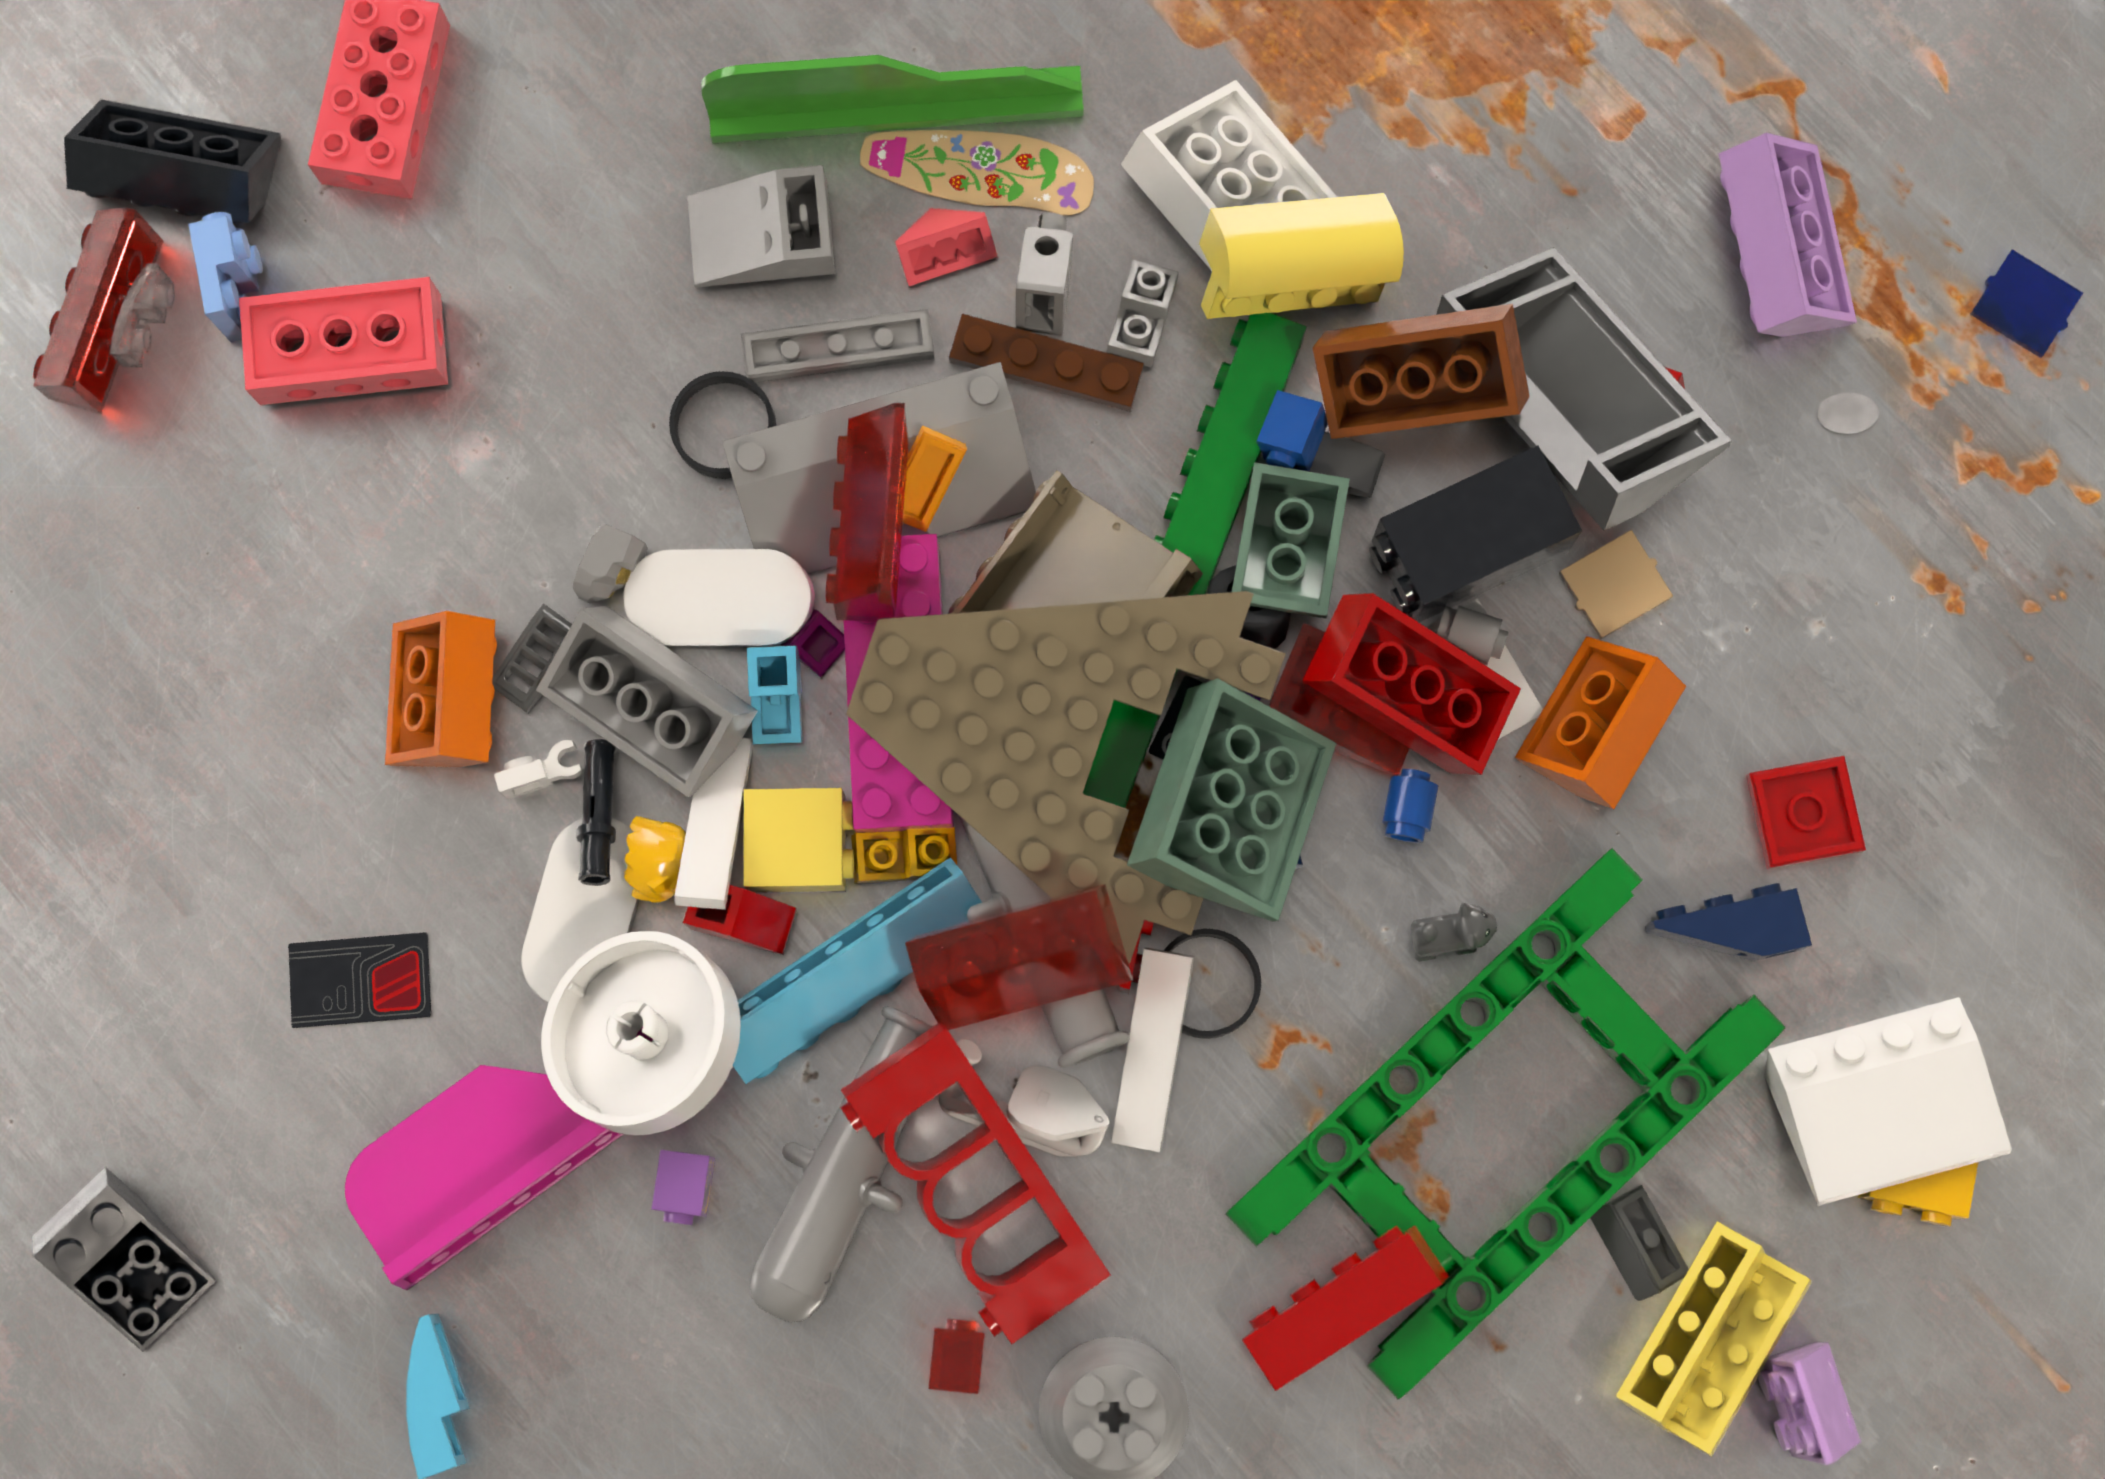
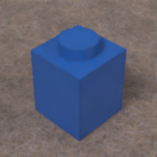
M1277 390L1257 438L1262 456L1268 465L1309 472L1328 426L1322 402Z

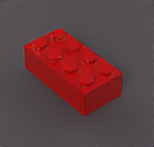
M1374 593L1347 594L1342 596L1302 680L1307 685L1451 774L1482 775L1521 690L1514 683Z

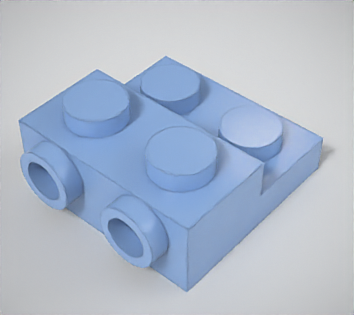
M226 212L211 213L204 216L202 221L188 225L205 315L230 342L242 340L239 298L247 297L245 293L259 291L256 274L263 272L262 261L256 245L250 246L244 230L233 225L231 214Z

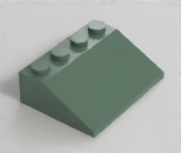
M1218 678L1189 688L1127 866L1168 887L1272 922L1279 921L1336 743Z

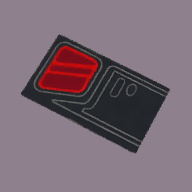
M426 932L290 943L288 945L292 1028L431 1016L428 934Z

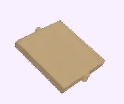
M1632 530L1559 572L1577 601L1575 604L1576 610L1584 612L1600 639L1673 597V594L1655 568L1657 560L1648 557Z

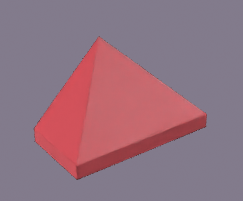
M930 208L895 241L908 286L998 257L984 212Z

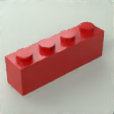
M1398 1225L1372 1241L1377 1250L1365 1258L1360 1259L1356 1252L1331 1268L1335 1274V1277L1319 1286L1317 1281L1313 1279L1290 1294L1294 1304L1280 1313L1273 1305L1249 1321L1253 1330L1242 1341L1275 1391L1444 1283L1449 1276L1415 1225L1403 1233Z

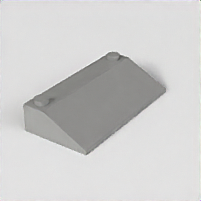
M1001 362L722 441L753 548L771 549L786 553L795 559L805 569L807 574L841 565L839 539L937 534V537L1025 513L1033 503V496L1036 492ZM922 425L963 442L967 447V451L926 532L882 513V509Z

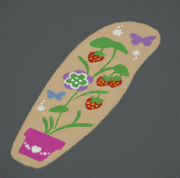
M963 130L890 131L870 134L864 139L860 150V165L865 170L883 179L926 195L971 205L1020 206L1060 215H1074L1081 213L1089 207L1094 194V177L1081 158L1053 143L1022 135Z

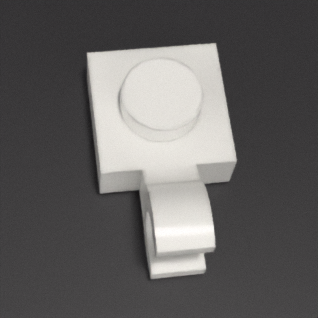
M563 740L556 743L544 761L541 759L533 760L532 756H524L505 763L506 770L494 774L499 792L507 799H511L554 785L553 782L560 779H575L581 776L584 770L580 764L571 767H563L561 765L562 756L566 752L576 750V744L572 740Z

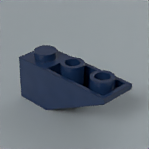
M1780 883L1752 889V898L1734 902L1732 894L1703 901L1705 909L1690 913L1686 912L1685 905L1666 908L1656 912L1658 920L1652 921L1645 926L1647 934L1751 961L1797 952L1812 946L1797 888L1782 891Z

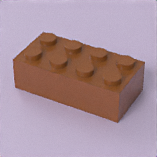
M1513 304L1328 330L1323 333L1312 347L1331 439L1517 415L1521 413L1530 397Z

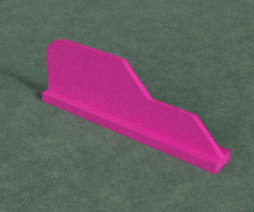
M642 1027L638 1031L636 1038L641 1035L652 1042L653 1039L642 1032ZM480 1065L364 1148L354 1159L348 1170L345 1182V1198L352 1216L384 1264L382 1269L391 1284L407 1291L623 1134L605 1129L574 1112L555 1092L547 1074Z

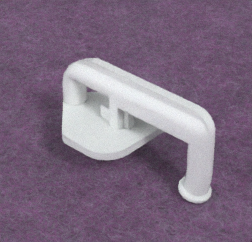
M961 1039L957 1042L971 1065L977 1064L981 1060V1050L974 1042L968 1039ZM1030 1066L1022 1071L1009 1103L994 1098L1024 1144L1056 1156H1083L1096 1151L1102 1143L1109 1125L1108 1116L1080 1080L1045 1066ZM957 1083L939 1094V1106L946 1114L976 1126L983 1124Z

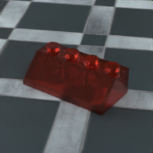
M131 208L97 210L92 224H88L83 231L80 258L77 266L72 267L67 275L64 302L61 310L56 311L51 319L48 346L45 354H41L38 357L33 370V378L35 380L33 386L48 399L102 414L163 244L161 237L137 210Z
M893 403L849 418L847 436L839 435L837 465H845L844 480L835 481L833 509L841 511L840 527H831L829 543L830 557H837L836 574H827L826 603H834L836 620L877 622L878 619L896 618L909 449L905 403Z
M1106 884L921 934L905 942L918 990L937 1023L941 1022L948 1030L1133 980Z

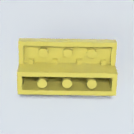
M1385 194L1211 208L1199 242L1212 270L1201 307L1206 318L1213 319L1378 302L1385 283L1399 282L1404 259L1401 228Z
M1717 1221L1616 1397L1650 1422L1712 1457L1810 1287L1811 1279L1765 1254L1762 1246Z

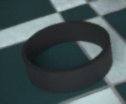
M717 371L695 378L680 391L671 408L669 429L673 444L678 453L692 469L708 477L729 479L732 478L730 468L704 466L694 461L682 449L678 437V423L681 412L689 399L700 390L711 385L721 383L737 384L751 390L763 401L768 413V428L776 426V418L769 399L755 382L738 373Z
M1204 928L1193 930L1192 935L1186 933L1180 935L1163 951L1171 952L1183 942L1194 938H1218L1232 944L1245 956L1254 976L1252 1002L1246 1013L1238 1021L1228 1027L1214 1031L1196 1030L1185 1025L1182 1027V1033L1188 1036L1210 1039L1235 1031L1251 1016L1261 992V973L1253 953L1240 939L1225 931Z

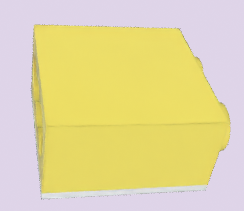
M842 788L744 789L743 887L755 893L846 892V878H854V850L846 849V830H854L852 801H846Z

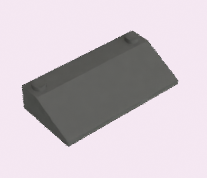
M1554 247L1442 295L1436 315L1513 304L1530 397L1520 414L1503 417L1530 448L1537 445L1540 447L1552 473L1603 531L1643 513L1730 447L1732 440Z

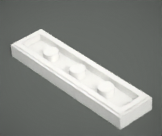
M742 738L733 754L693 794L675 890V904L677 906L723 910L726 908L744 803V789H746L753 750L752 739Z
M1145 948L1143 951L1129 1034L1130 1038L1128 1040L1111 1141L1113 1144L1155 1152L1162 1150L1194 956L1152 948Z

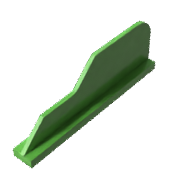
M868 55L735 65L715 70L707 74L701 81V94L710 119L712 143L1084 117L1080 66L1039 69L1020 66L936 72L885 56Z

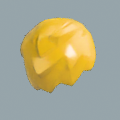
M635 816L629 825L633 833L628 834L626 838L629 852L625 854L627 869L624 878L634 888L631 894L634 898L652 903H660L675 895L686 831L671 822H661Z

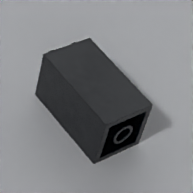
M1537 445L1380 518L1372 538L1374 546L1369 548V552L1378 571L1381 574L1387 571L1395 587L1390 590L1396 608L1420 623L1443 612L1446 606L1452 608L1567 554L1581 534L1582 529L1540 447Z

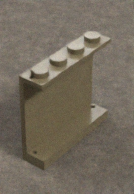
M1056 470L1050 480L1044 481L1037 488L1031 506L1022 518L1015 520L1009 526L1003 544L993 557L986 559L977 571L975 582L964 596L955 600L948 614L1187 596L1203 573L1190 557L1177 549L1174 553L1073 487L1066 477Z

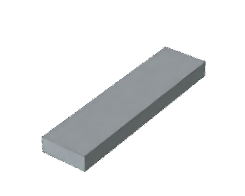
M928 309L741 333L746 377L753 382L935 359Z

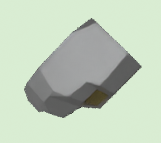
M601 524L590 540L574 579L573 590L577 597L591 604L611 598L616 590L624 588L631 572L635 570L636 565L645 557L648 549L646 543L629 533L607 524Z

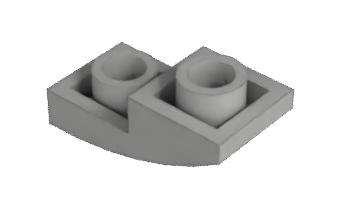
M1133 260L1106 353L1142 362L1144 366L1152 368L1178 279V271Z

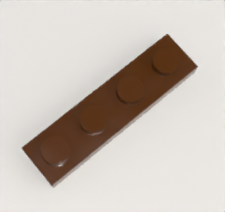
M963 313L949 354V363L977 369L1001 362L1005 378L1128 412L1132 410L1144 369V363Z

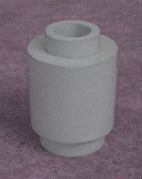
M1446 606L1436 634L1484 665H1488L1490 656L1500 659L1509 632L1500 629L1502 619L1462 606H1458L1457 610Z

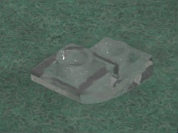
M147 263L139 273L123 301L116 320L110 354L123 367L142 368L144 353L150 351L152 340L151 329L147 323H166L167 308H172L174 304L175 289L173 281L157 264Z

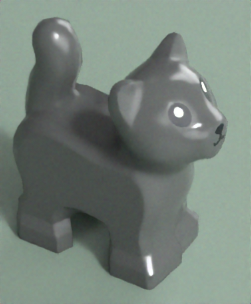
M1462 903L1458 914L1441 915L1413 921L1411 924V935L1415 959L1418 962L1436 959L1437 955L1454 951L1458 955L1475 953L1477 948L1486 945L1496 932L1497 922L1495 917L1479 906Z

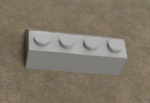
M608 606L580 609L536 689L537 692L687 797H691L733 754L758 711Z

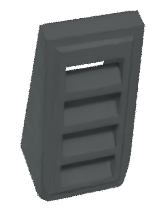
M542 604L493 676L492 684L494 689L526 713H529L542 696L536 689L572 624L547 605ZM548 626L564 637L559 645L543 634ZM536 642L553 653L548 661L531 649ZM524 657L542 670L538 677H535L519 665ZM512 673L531 685L527 694L508 681Z

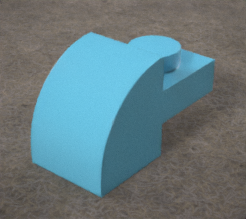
M798 647L747 648L749 696H751V706L758 710L752 720L753 744L803 742L801 711L802 678Z

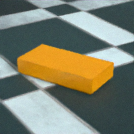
M922 425L882 509L883 515L926 532L967 451L966 444Z

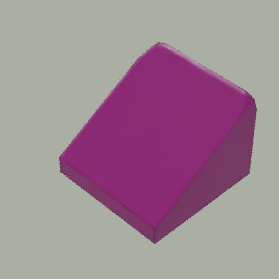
M813 609L811 617L795 636L787 642L780 644L781 646H797L800 662L819 677L823 676L845 650L844 634L816 609Z

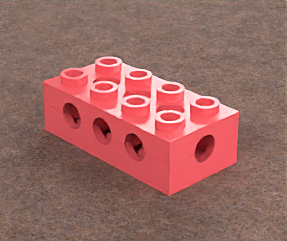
M345 0L308 161V166L321 184L412 199L450 29V23L439 3L423 0ZM385 91L382 95L375 97L378 93ZM375 135L371 140L365 141L368 137Z
M430 277L239 298L245 390L259 405L448 385L441 294ZM399 331L394 339L384 342L388 334ZM351 336L347 344L337 347L343 338ZM304 341L298 350L290 352L295 344Z

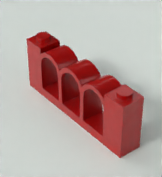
M941 1022L841 1089L848 1102L840 1108L855 1131L858 1132L866 1127L873 1139L878 1136L879 1144L888 1162L901 1175L917 1181V1200L927 1220L940 1233L955 1238L956 1259L966 1278L980 1290L977 1294L985 1307L978 1311V1314L994 1337L1003 1332L1012 1345L1111 1276L948 1029ZM957 1083L983 1124L935 1157L924 1162H910L898 1156L894 1148V1135L898 1125L909 1114ZM993 1141H996L1021 1180L973 1214L964 1218L949 1219L939 1215L933 1206V1192L937 1183L952 1169ZM1034 1198L1059 1237L1010 1271L1001 1275H985L977 1272L972 1265V1249L976 1240L990 1227Z

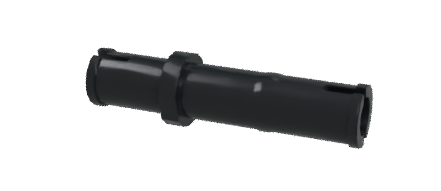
M593 739L584 744L582 825L578 826L576 834L577 841L581 843L578 880H581L582 884L601 886L609 883L611 880L609 875L611 844L616 840V829L611 826L614 753L616 746L604 739Z

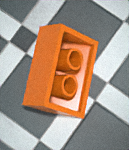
M443 611L393 623L385 765L465 767L488 763L489 751L492 745V734L490 732L491 704L495 692L492 684L493 660L497 649L494 619Z
M1586 636L1515 758L1520 763L1576 796L1615 809L1685 690L1686 685L1658 657Z

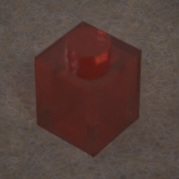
M947 1318L946 1328L935 1327L928 1389L972 1394L980 1393L986 1332L976 1331L977 1321Z

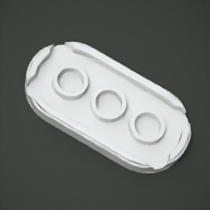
M673 549L657 551L643 558L636 565L635 570L628 576L623 599L629 622L665 646H774L787 642L807 623L813 611L815 597L809 575L795 559L786 553L771 549Z
M612 818L611 826L616 829V840L611 844L609 875L611 880L605 885L591 886L582 884L581 880H578L581 843L577 841L576 834L578 826L582 825V819L567 826L558 835L550 850L521 955L522 970L528 985L540 998L547 1002H550L556 987L566 972L586 952L610 938L631 932L639 899L631 895L634 888L625 880L624 874L627 869L625 854L629 852L626 838L633 831L616 819Z

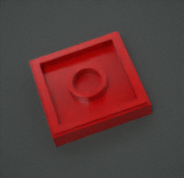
M1845 756L1757 771L1746 775L1767 870L1861 853L1866 850Z

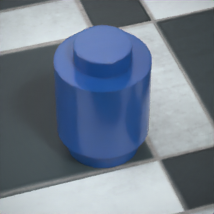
M1402 769L1401 776H1391L1382 823L1387 825L1385 836L1404 842L1423 843L1425 832L1431 831L1439 787L1436 783L1430 781L1431 774L1415 769Z

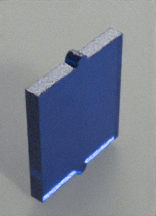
M2012 249L1996 274L1989 276L1985 280L1987 288L1970 315L2041 358L2058 332L2064 331L2068 327L2066 319L2083 292Z

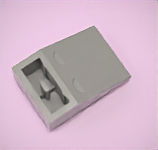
M823 165L777 169L687 196L695 288L836 274L828 184Z

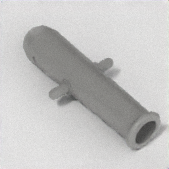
M959 816L993 894L991 900L971 906L967 911V918L973 924H981L996 918L1005 922L1062 1055L1058 1058V1065L1062 1068L1071 1067L1099 1057L1127 1043L1130 1038L1129 1033L1119 1031L1079 922Z
M885 1006L881 1013L886 1020L854 1080L933 1026L896 1008ZM845 1097L817 1148L810 1150L798 1143L789 1142L782 1150L784 1158L803 1168L804 1174L754 1265L750 1281L751 1298L760 1309L787 1322L804 1321L814 1314L824 1302L867 1206L874 1204L890 1213L898 1212L902 1208V1198L897 1193L881 1186L880 1178L888 1160L881 1149L878 1136L873 1139L866 1127L858 1132L855 1131L840 1108L848 1102ZM909 1115L898 1125L894 1135V1148Z

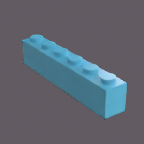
M951 857L737 1000L740 1010L741 1028L738 1051L733 1067L745 1084L754 1078H763L777 1068L781 1060L796 1050L801 1051L809 1048L819 1039L821 1033L836 1023H843L852 1019L858 1014L861 1006L878 995H886L900 985L904 977L918 968L932 965L941 957L944 950L959 940L972 938L982 929L984 923L973 924L967 918L969 908L982 903V901Z

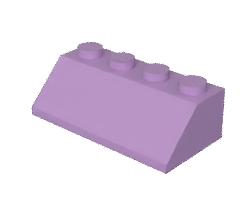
M1764 133L1719 153L1722 167L1720 179L1728 194L1732 213L1730 225L1738 240L1741 254L1740 270L1747 282L1751 300L1749 311L1751 319L1757 327V332L1786 337L1845 327L1857 323L1818 146Z

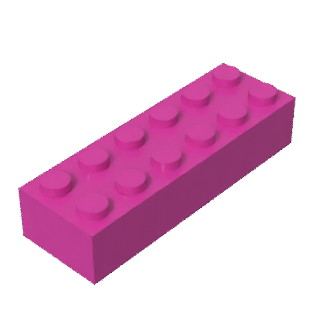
M937 534L839 539L848 706L878 619L943 614L940 551ZM848 717L854 831L856 833L904 831L906 829L953 828V810Z

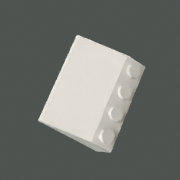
M1237 80L1142 130L1121 163V166L1210 270V265L1199 242L1211 208L1337 197Z
M1960 998L1768 1049L1764 1077L1818 1206L2011 1153L2012 1148L1982 1049Z

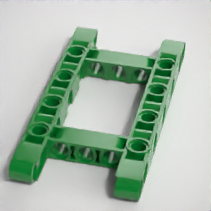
M1613 848L1589 868L1225 1213L1257 1247L1271 1233L1277 1235L1319 1194L1330 1186L1377 1238L1398 1225L1402 1233L1412 1226H1416L1449 1277L1442 1285L1429 1292L1431 1295L1378 1345L1380 1351L1367 1364L1372 1373L1397 1399L1402 1398L1786 1028L1753 994L1734 1009L1730 1007L1683 1052L1603 969L1582 945L1634 896L1631 891L1643 880ZM1535 935H1546L1553 941L1555 952L1551 959L1540 958L1532 950V939ZM1541 984L1643 1091L1470 1257H1466L1445 1238L1438 1229L1440 1226L1436 1221L1429 1219L1413 1204L1404 1193L1405 1188L1399 1182H1394L1381 1170L1369 1154L1371 1152L1368 1148L1390 1125L1401 1118L1438 1083L1453 1065L1498 1026L1530 992ZM1465 1001L1477 1002L1484 1009L1485 1018L1481 1026H1470L1462 1019L1460 1011ZM1394 1068H1405L1413 1075L1414 1088L1409 1094H1399L1390 1086L1389 1077ZM1676 1078L1685 1079L1692 1087V1099L1686 1105L1680 1104L1672 1096L1671 1086ZM1333 1135L1340 1139L1344 1150L1339 1161L1330 1163L1320 1157L1317 1145L1322 1136ZM1607 1145L1616 1147L1622 1154V1166L1615 1173L1608 1172L1600 1162L1601 1151ZM1536 1213L1547 1216L1552 1225L1550 1236L1543 1242L1537 1241L1529 1233V1220ZM1467 1281L1477 1285L1481 1293L1480 1303L1476 1308L1469 1311L1460 1307L1456 1298L1457 1289Z

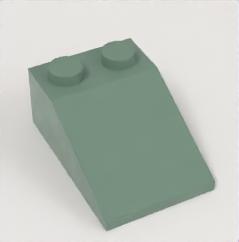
M1254 462L1232 592L1248 591L1254 593L1250 606L1326 619L1350 478Z

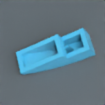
M428 1314L419 1318L411 1347L407 1375L406 1416L410 1449L418 1479H425L466 1464L451 1415L470 1409L439 1314Z

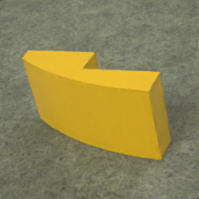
M954 826L953 828L855 833L851 836L852 849L854 850V884L917 880L950 857L957 865Z

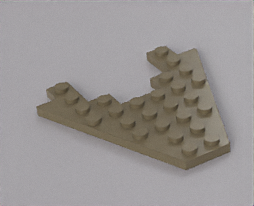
M1248 591L878 619L846 715L1121 961L1130 964L1144 920L1192 935L1204 898L1168 887L1127 866L1128 861L1114 857L1129 809L1082 794L1113 701L1160 716L1176 670L1209 681L1218 678L1244 693L1264 700H1270L1286 653L1239 637L1254 593Z

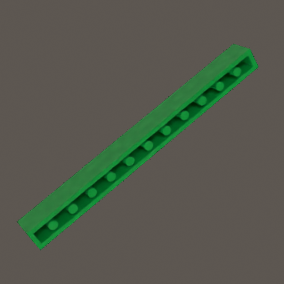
M1272 313L1252 314L1249 316L1248 321L1238 320L1230 342V346L1237 348L1231 364L1222 362L1213 389L1221 392L1215 407L1206 405L1202 413L1197 432L1204 434L1198 451L1189 448L1180 475L1187 477L1182 493L1179 494L1173 491L1167 504L1163 518L1171 522L1164 538L1156 535L1154 539L1174 553L1177 549L1190 557L1203 573L1188 595L1207 594L1210 581L1214 577L1250 483L1254 462H1258L1261 454L1257 438L1277 390L1285 391L1304 341L1307 328L1305 325ZM1176 670L1171 687L1173 685L1178 670ZM1113 701L1082 794L1126 808L1159 722V715Z

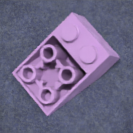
M1814 1342L1769 1356L1763 1367L1764 1370L1760 1372L1758 1378L1767 1401L1774 1400L1780 1419L1774 1421V1428L1778 1441L1784 1451L1790 1450L1792 1457L1828 1465L1837 1461L1861 1442L1829 1343Z

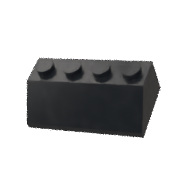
M101 99L64 137L67 189L85 192L86 195L93 198L113 197L129 200L132 204L141 207L155 205L171 208L183 215H208L216 212H226L231 214L233 224L250 223L266 203L281 144V133Z

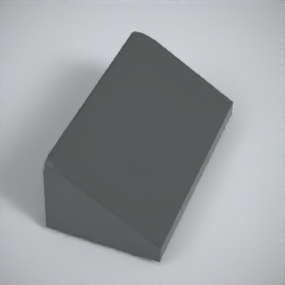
M1642 1185L1604 1204L1590 1217L1637 1301L1662 1292L1687 1274L1689 1268Z

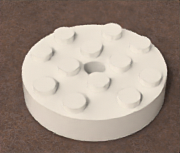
M639 931L610 938L586 952L571 966L560 980L550 999L544 1017L541 1038L543 1063L548 1079L555 1092L569 1108L610 1131L626 1135H649L674 1128L702 1110L714 1098L728 1077L735 1061L740 1040L741 1022L738 1001L734 989L722 969L705 954L678 937L655 931ZM642 1027V1032L653 1039L652 1042L641 1035L636 1038L638 1031Z

